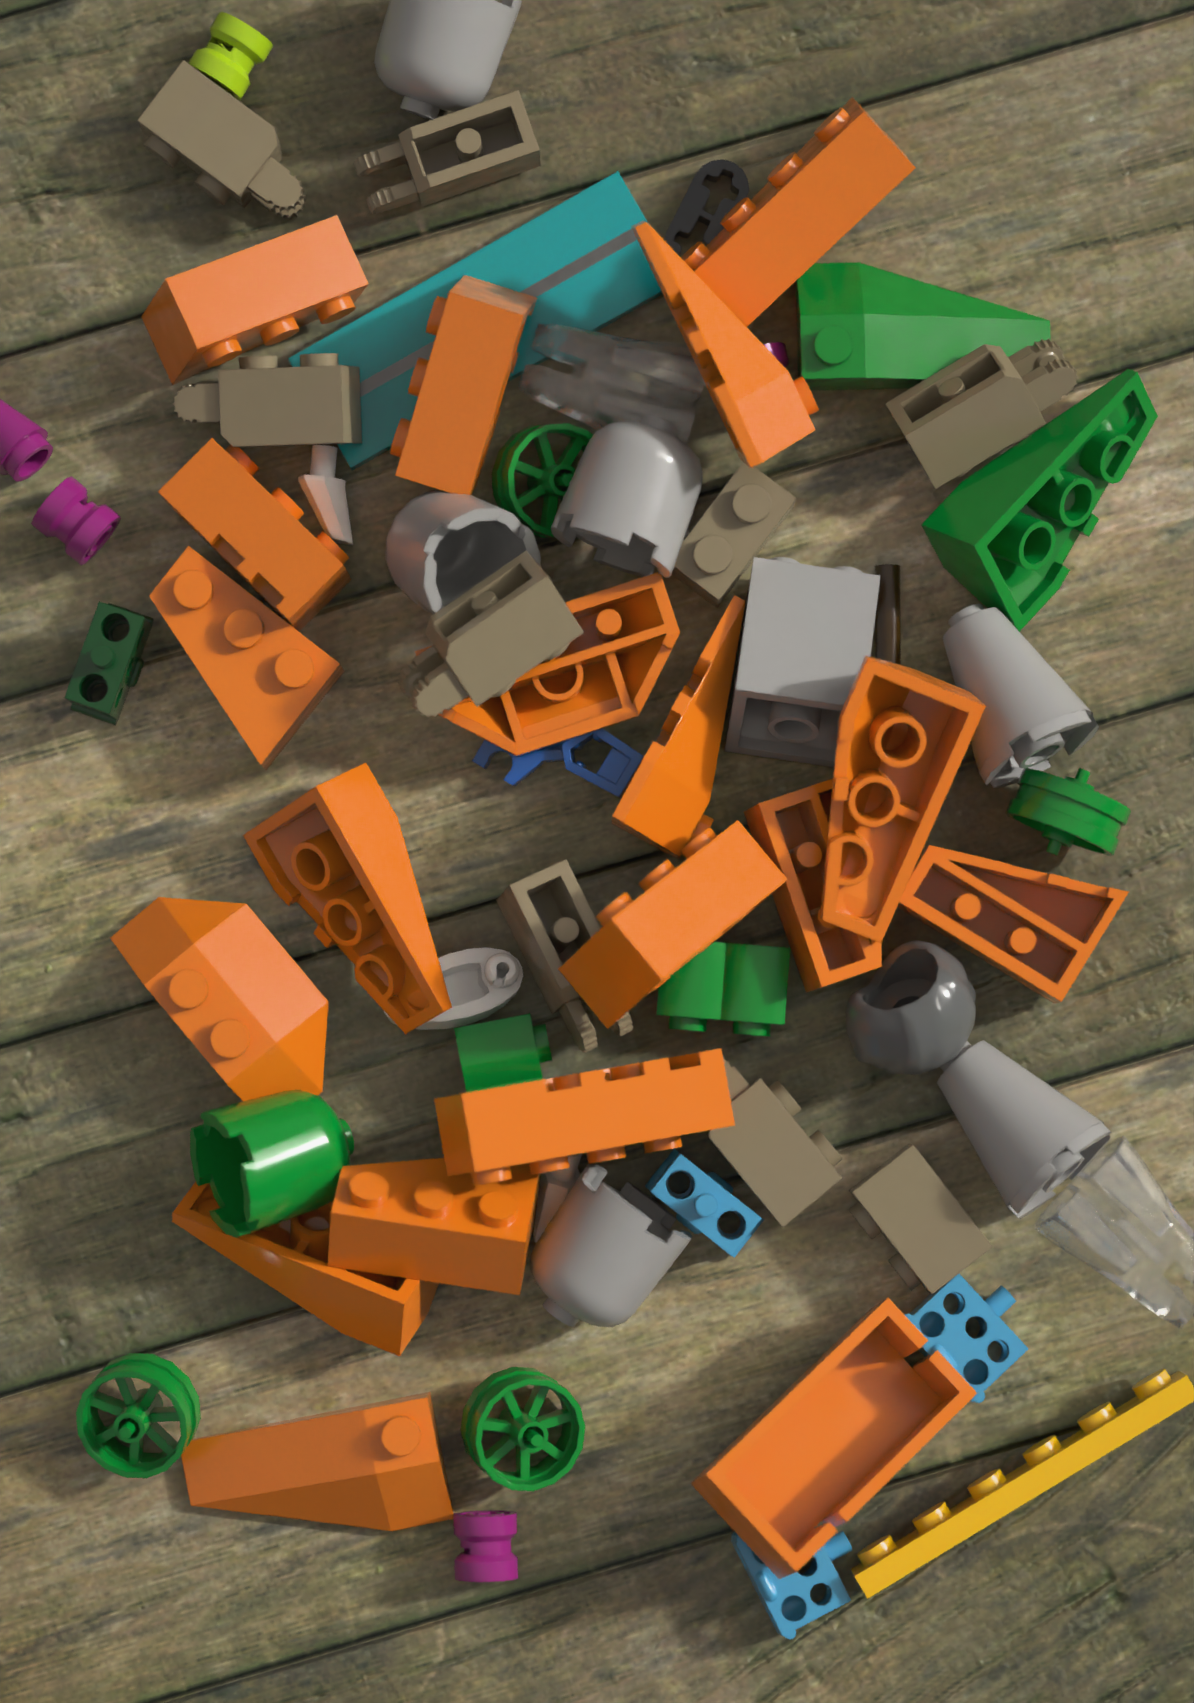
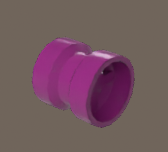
M70 476L62 481L45 499L34 515L31 524L44 536L57 537L65 544L66 554L82 566L92 559L108 541L119 525L121 517L106 504L96 505L92 501L87 503V489Z
M481 1510L454 1513V1535L460 1540V1547L464 1548V1552H461L454 1560L455 1580L464 1582H497L518 1579V1557L511 1551V1539L517 1533V1512Z

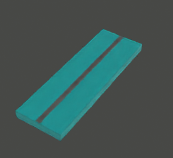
M618 171L288 358L292 367H300L301 354L338 353L339 365L359 367L362 443L337 444L352 471L390 450L400 419H412L418 397L408 394V388L418 358L422 357L429 360L436 336L426 333L432 306L437 296L447 298L449 291L464 275L537 297L532 316H527L517 349L519 356L514 372L510 373L508 382L662 295L661 289L631 227L641 221L647 222Z

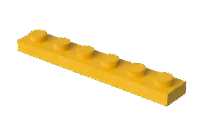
M1165 1368L1152 1373L1132 1387L1136 1394V1397L1116 1409H1114L1111 1402H1106L1079 1418L1077 1422L1081 1430L1067 1439L1059 1442L1055 1435L1043 1439L1022 1454L1027 1462L1005 1476L1001 1469L998 1468L980 1477L967 1487L971 1497L949 1509L944 1501L922 1512L912 1520L916 1530L895 1543L890 1535H886L863 1548L857 1553L861 1563L853 1567L851 1571L867 1599L1194 1402V1386L1188 1376L1180 1371L1169 1376Z

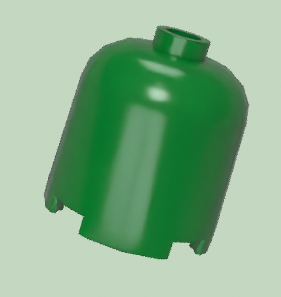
M302 1090L283 1091L202 1112L200 1117L204 1121L203 1125L193 1127L190 1131V1156L196 1183L198 1186L210 1184L213 1196L220 1207L211 1210L210 1215L225 1234L235 1238L314 1211L333 1201L341 1168L343 1166H350V1155L354 1152V1139L347 1122L342 1118H338L334 1110L320 1096Z

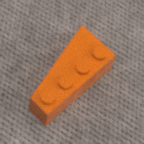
M852 97L816 129L814 136L797 154L795 152L791 153L772 170L767 177L769 182L752 199L745 197L723 217L720 224L724 229L709 244L705 246L702 241L697 242L682 255L681 259L735 316L748 327L915 169V166Z
M722 1048L434 1099L447 1176L471 1173L473 1185L512 1179L510 1166L529 1163L531 1174L570 1168L568 1155L586 1152L588 1164L625 1158V1145L643 1142L645 1153L683 1147L681 1135L735 1126Z

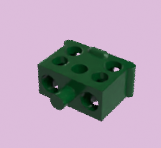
M99 601L64 697L72 703L70 710L112 725L117 724L129 689L136 686L144 666L141 656L154 618L111 603L105 604ZM122 624L129 625L130 628L127 636L123 640L115 642L113 639L114 629ZM98 684H107L108 690L105 697L100 701L94 702L91 696L93 688Z

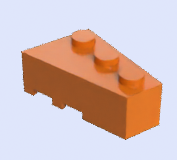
M336 215L166 278L141 318L170 382L174 385L209 368L226 363L262 344L269 346L281 342L296 334L300 327L319 319L321 324H327L347 316L356 309L354 302L369 283Z
M464 275L449 291L447 298L436 297L426 327V333L436 336L429 360L422 357L418 358L408 388V394L418 397L411 420L400 419L390 450L391 455L400 457L395 476L452 494L472 495L477 487L501 412L499 409L510 373L514 372L519 356L517 349L527 316H532L537 297Z
M833 778L758 803L744 811L752 837L788 879L772 895L806 993L882 967L881 943L826 922L820 917Z
M444 1158L343 1166L331 1209L327 1266L520 1295L538 1203L541 1173L531 1174L529 1163L510 1166L512 1179L473 1185L471 1173L447 1176Z

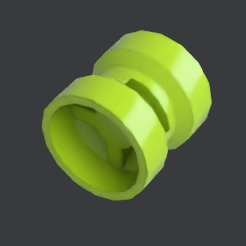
M219 12L209 28L211 39L205 48L197 49L188 64L234 98L241 100L250 86L249 73L255 64L264 63L273 48V44L264 35L230 14Z

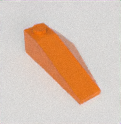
M641 221L631 226L740 460L752 468L815 431L809 415L818 412L819 409L804 377L801 376L792 380L788 370L646 221Z
M736 595L733 596L699 657L688 684L683 687L661 728L662 731L657 741H653L612 815L613 825L678 860L682 854L680 851L700 833L711 827L715 820L705 815L704 812L711 799L746 602Z
M865 656L839 715L820 914L822 920L879 943L882 942L986 706L971 692L916 669Z
M363 763L315 786L243 835L273 890L288 906L297 902L318 925L313 934L326 948L334 944L339 947L355 965L356 981L405 1034L452 1008L398 817L367 763Z
M195 1181L173 1211V1223L340 1333L397 1356L402 1354L427 1316L439 1283L328 1267L330 1216L333 1201L314 1211L235 1238L225 1234L210 1215L211 1210L220 1208L213 1196L210 1184L198 1186Z
M430 1392L195 1438L181 1455L191 1506L385 1531H396L451 1520L454 1515Z

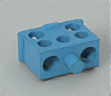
M673 1149L645 1185L652 1194L676 1212V1219L695 1234L702 1232L733 1257L739 1253L764 1221L763 1218L732 1195L733 1188L729 1183L714 1172L706 1174L676 1149ZM683 1172L689 1177L690 1187L685 1193L676 1194L670 1190L668 1180L673 1173ZM725 1212H734L740 1219V1226L734 1233H725L719 1228L718 1220Z
M958 1274L935 1293L929 1294L909 1314H904L928 1340L919 1349L923 1356L926 1357L938 1350L977 1392L969 1402H983L985 1399L984 1391L1028 1350V1347L1000 1318L1016 1302L1014 1297L1003 1286H999L984 1301L968 1282ZM949 1293L953 1294L958 1300V1308L953 1314H949L943 1306L944 1298ZM971 1317H974L980 1325L979 1333L974 1338H971L965 1330L966 1322ZM993 1341L999 1343L1002 1350L1000 1358L995 1362L987 1354L988 1346Z
M735 1531L731 1534V1542L776 1632L781 1636L793 1639L796 1636V1629L851 1601L832 1561L853 1551L843 1531L836 1533L811 1557V1566L806 1572H796L782 1579H778ZM818 1583H823L826 1588L824 1598L813 1602L810 1597L812 1587Z

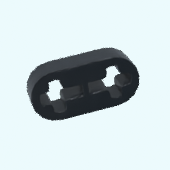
M721 159L708 162L696 173L666 232L664 240L679 256L681 255L682 247L674 242L677 236L689 238L698 221L708 226L702 241L705 246L724 229L720 224L723 217L738 202L748 196V178L743 169L734 162ZM721 175L728 176L732 179L730 190L738 195L734 201L724 198L714 215L704 211L710 196V190L703 186L704 182L708 180L716 183Z

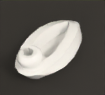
M487 947L466 949L439 957L438 960L452 1008L416 1029H448L466 1026L487 1018L504 1007L516 995L521 985L523 970L519 960L508 951ZM384 1011V1013H385L386 1016L388 1017L389 1021H390L391 1023L397 1025V1024L388 1016V1014Z

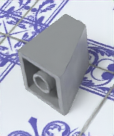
M787 557L771 559L753 558L724 751L834 767L839 715L865 656L871 657L880 575L863 573L856 568L848 566L826 568L805 565Z

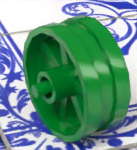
M561 423L532 425L512 435L499 450L491 473L493 497L497 506L513 513L523 525L533 532L534 537L556 538L552 535L551 526L557 512L558 497L561 501L563 500L576 471L571 464L580 450L584 453L593 434L573 424ZM547 434H559L571 439L556 464ZM532 440L534 441L541 466L534 467L518 460L521 452ZM514 471L527 476L529 488L518 496L515 494ZM538 497H544L539 525L523 512L522 507Z
M1024 768L1017 783L1019 789L1015 798H1011L1006 814L1021 824L1041 832L1043 838L1050 840L1046 852L1058 856L1061 846L1071 848L1074 845L1095 853L1113 856L1119 843L1117 836L1121 826L1126 825L1131 810L1120 802L1094 791L1095 788L1087 784L1090 772L1079 768L1074 779L1067 776L1061 778L1039 770Z
M129 1353L111 1360L82 1393L76 1410L77 1433L87 1453L104 1469L125 1478H149L167 1471L193 1440L201 1419L199 1396L190 1378L173 1362L154 1354ZM132 1378H138L150 1383L151 1386L150 1388H143L137 1391ZM115 1379L124 1401L98 1390L105 1382ZM159 1391L163 1392L171 1400L173 1406L163 1407V1400L158 1394ZM98 1409L118 1417L112 1424L105 1427L98 1414ZM180 1421L181 1437L177 1442L157 1422ZM144 1434L159 1446L163 1452H143ZM114 1436H117L125 1443H130V1448L119 1443Z
M510 1367L491 1374L473 1390L463 1408L460 1432L466 1453L478 1468L493 1481L511 1490L536 1491L555 1484L572 1469L583 1448L585 1423L580 1405L570 1392L552 1377L535 1368ZM527 1385H534L523 1409L518 1406L512 1391ZM549 1389H551L559 1398L562 1409L537 1416ZM502 1399L506 1408L500 1412L498 1419L487 1417L494 1404ZM562 1424L561 1436L554 1446L548 1441L547 1429ZM483 1430L502 1432L504 1436L484 1453L481 1443ZM516 1446V1472L500 1471L493 1467ZM543 1449L549 1454L536 1466L530 1467V1453H536Z

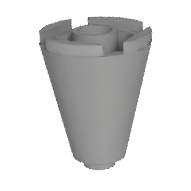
M973 604L960 610L949 619L948 623L951 628L944 634L943 642L955 686L971 692L986 706L970 741L979 775L986 785L990 782L993 788H1000L1018 783L1024 768L1043 772L1051 767L1047 759L1055 755L1063 747L1070 756L1094 737L1099 726L1093 717L1092 711L999 608L984 609L982 604Z
M984 1040L973 1046L967 1041L956 1058L940 1066L943 1074L937 1081L939 1088L1005 1205L1019 1219L1031 1214L1056 1194L1052 1190L1068 1177L1072 1181L1100 1153L1111 1138L1109 1134L1112 1132L1104 1125V1122Z

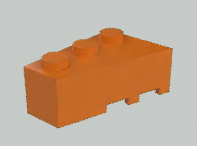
M211 438L158 493L287 623L300 632L351 581L344 566L349 557L325 532L322 531L315 537L298 521L305 513L282 489L277 487L270 494L252 477L260 468L239 447H233L231 444L224 450Z
M188 545L150 593L149 597L259 764L267 770L340 678L344 669L339 662Z
M739 820L718 836L711 827L700 833L680 851L687 860L677 868L674 867L669 859L660 864L638 883L645 893L633 901L625 892L610 903L596 916V919L603 927L558 969L607 1029L620 1020L652 990L654 992L670 979L672 974L697 954L703 952L752 912L788 880Z
M929 845L920 854L897 907L1052 1003H1059L1063 1001L1129 892Z

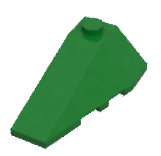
M860 262L814 263L796 280L798 378L803 376L811 391L910 389L984 344L1001 346L1007 357L1028 345L1033 346L1035 341L1039 342L1041 339L1047 340L1048 338L1051 341L1050 320Z
M1125 370L963 480L921 524L944 569L987 608H999L1019 632L1061 587L1070 571L1062 565L1079 534L1089 537L1099 520V518L1092 514L1108 484L1118 483L1122 480L1158 417L1137 371Z

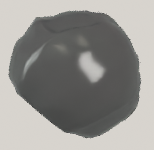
M912 940L893 949L882 961V967L876 970L869 985L853 992L847 1001L845 1009L846 1032L853 1046L855 1057L861 1062L870 1063L888 1072L909 1075L934 1071L956 1058L969 1038L976 1016V993L960 961L938 945L924 941Z

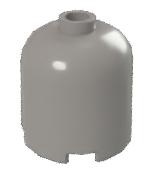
M390 0L377 43L374 63L377 75L389 90L403 97L400 109L433 120L437 118L439 110L456 112L481 103L490 90L518 16L522 0H502V3L495 0Z
M644 415L641 423L619 421L605 425L594 433L585 448L552 523V535L568 547L573 545L575 537L583 542L598 548L593 560L622 572L644 577L653 574L655 567H658V573L669 578L674 569L701 491L703 472L699 457L687 443L677 437L679 428L662 418Z
M430 490L411 499L395 516L386 536L385 560L392 580L410 600L431 615L441 610L526 550L539 566L541 555L533 532L523 525L513 513L468 494H452L442 490Z
M592 1163L588 1164L536 1242L530 1255V1270L537 1286L548 1296L543 1303V1307L556 1319L570 1327H574L579 1319L597 1327H614L625 1323L637 1311L692 1238V1235L683 1229L680 1232L671 1231L670 1228L676 1221V1218L631 1183L627 1182L622 1190L618 1191L603 1182L602 1180L606 1176L607 1170Z

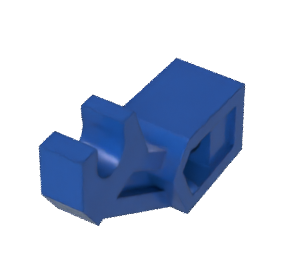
M600 729L520 756H515L484 740L472 761L487 769L495 754L499 752L508 753L512 758L513 765L504 781L513 786H517L544 764L543 762L564 761L566 770L622 798L644 756L606 730ZM592 739L599 743L605 741L612 746L597 774L587 770V766L583 762H575L574 752L582 750L584 745Z

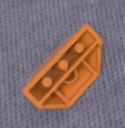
M656 572L565 602L584 633L570 642L562 654L554 659L541 662L519 677L506 693L498 697L489 698L478 707L468 696L449 710L444 709L442 711L443 714L437 715L515 756L524 755L639 717L680 635L661 574ZM431 646L415 651L416 657Z
M158 897L110 937L147 990L242 1101L288 1090H302L317 1096L323 1092L329 1001L248 904Z

